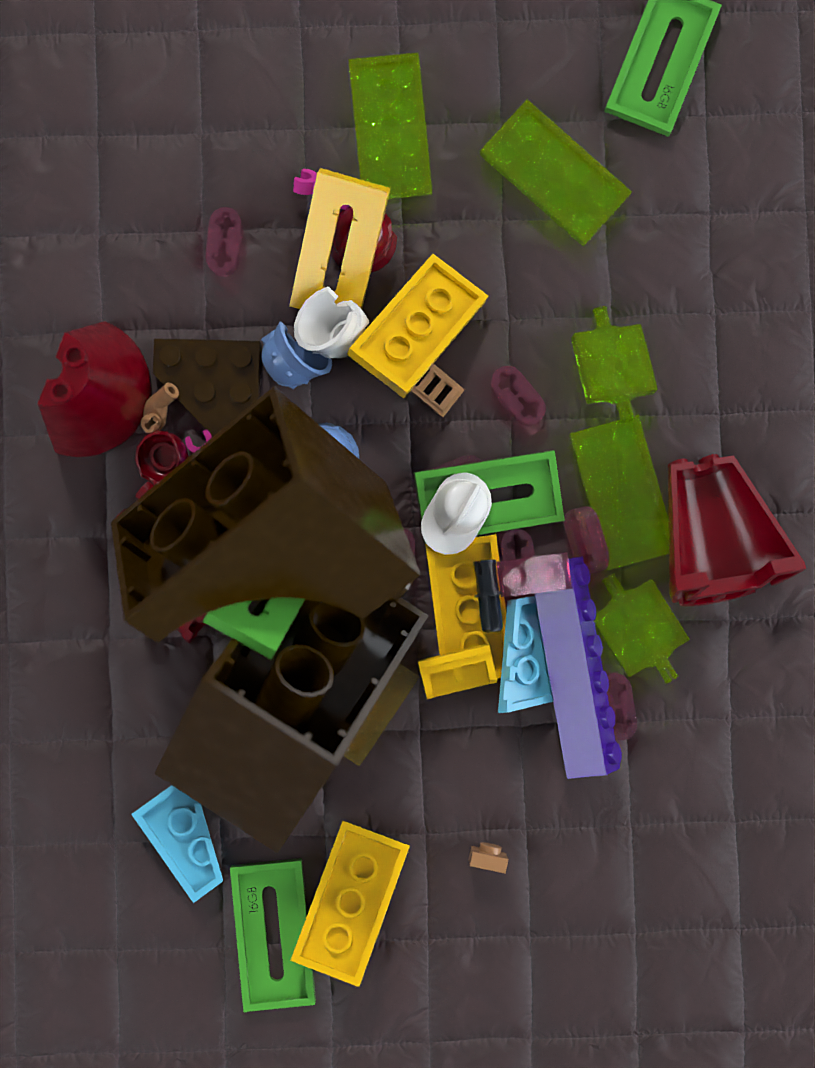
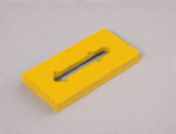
M319 169L290 307L301 309L309 297L316 291L325 288L324 281L342 205H349L353 209V219L337 288L334 291L338 297L334 302L338 304L342 301L351 300L362 309L391 188L326 169Z

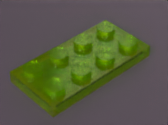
M419 52L349 59L360 179L391 188L388 199L432 195Z
M528 99L480 150L479 155L583 247L632 193L630 189Z
M639 414L570 433L569 438L607 570L669 554L668 516Z

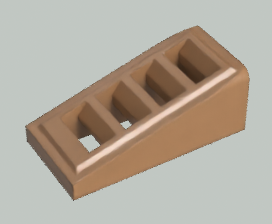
M433 364L418 386L415 385L410 393L443 418L465 389ZM436 377L440 382L428 396L423 391ZM447 386L451 391L439 405L434 400L444 387Z

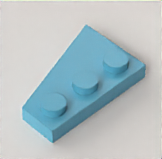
M535 595L507 600L498 713H508L553 702Z
M171 785L131 814L193 903L223 882L206 819L199 802Z

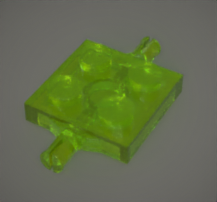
M600 306L592 310L597 328L592 331L574 333L571 337L587 404L598 402L616 404L620 423H629L635 420L631 400L639 396L653 395L658 390L641 324L622 327L612 326L607 307L603 306L601 308Z
M615 573L602 579L601 581L611 594L612 599L606 607L596 612L595 626L627 677L633 676L644 668L656 666L666 684L671 682L672 679H676L679 675L675 672L667 658L670 657L676 648L690 639L654 581L649 579L635 589L624 590Z

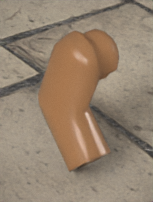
M166 383L146 401L141 419V427L145 432L160 431L166 424L168 405L179 396V391L174 384Z

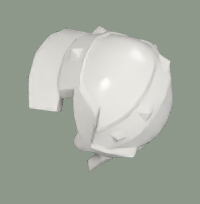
M329 286L316 291L298 311L294 323V337L299 346L312 351L313 354H320L325 358H344L348 356L347 353L352 344L366 330L365 327L369 324V319L363 310L351 300L336 304L334 301L337 300L338 295Z

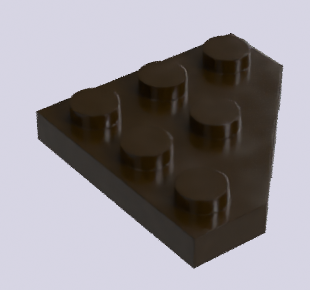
M154 338L153 374L163 385L172 383L177 387L179 391L177 399L212 436H215L260 398V341Z

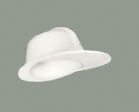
M458 473L446 478L429 503L421 521V534L426 544L434 551L444 555L457 554L465 550L477 536L489 515L492 505L491 493L486 483L478 476L470 473Z

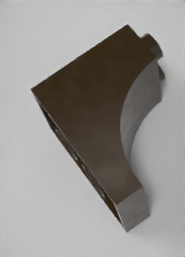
M275 386L111 522L124 622L157 643L184 624L206 613L233 604L258 599L301 598L320 601L350 611L364 619L385 602H392L402 597L411 586L412 581L421 575L387 483Z
M271 598L262 599L251 615L260 616ZM402 598L392 602H385L364 619L335 605L305 599L272 659L232 638L202 678L154 774L278 853L338 765L428 618V615Z

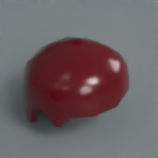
M158 430L146 435L137 445L135 461L140 476L156 485L185 461L189 455L187 447L178 436L168 431Z

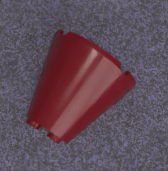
M104 321L64 332L55 356L62 364V372L57 378L46 380L38 401V407L55 453L70 457L101 455L103 452L116 446L119 447L126 442L141 425L144 405L151 397L149 367L137 344L125 332Z
M712 454L701 458L697 465H694L693 461L688 462V459H678L667 465L669 593L673 604L679 602L680 606H702L740 598L756 593L755 589L762 588L769 582L771 586L777 585L807 569L803 559L735 456L719 457L718 454Z

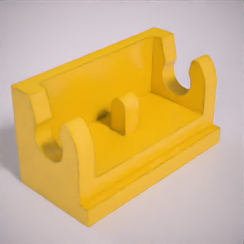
M489 644L418 660L427 699L497 683Z

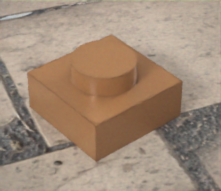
M481 842L480 847L471 846L468 860L472 867L506 874L508 857L506 853L501 852L502 847Z

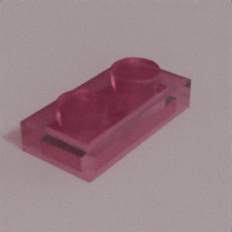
M567 552L496 562L499 588L503 592L501 597L572 589Z

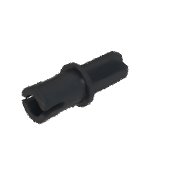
M496 560L475 561L473 566L476 576L477 594L474 595V598L479 600L483 632H497L503 628L499 596H503V592L499 591Z

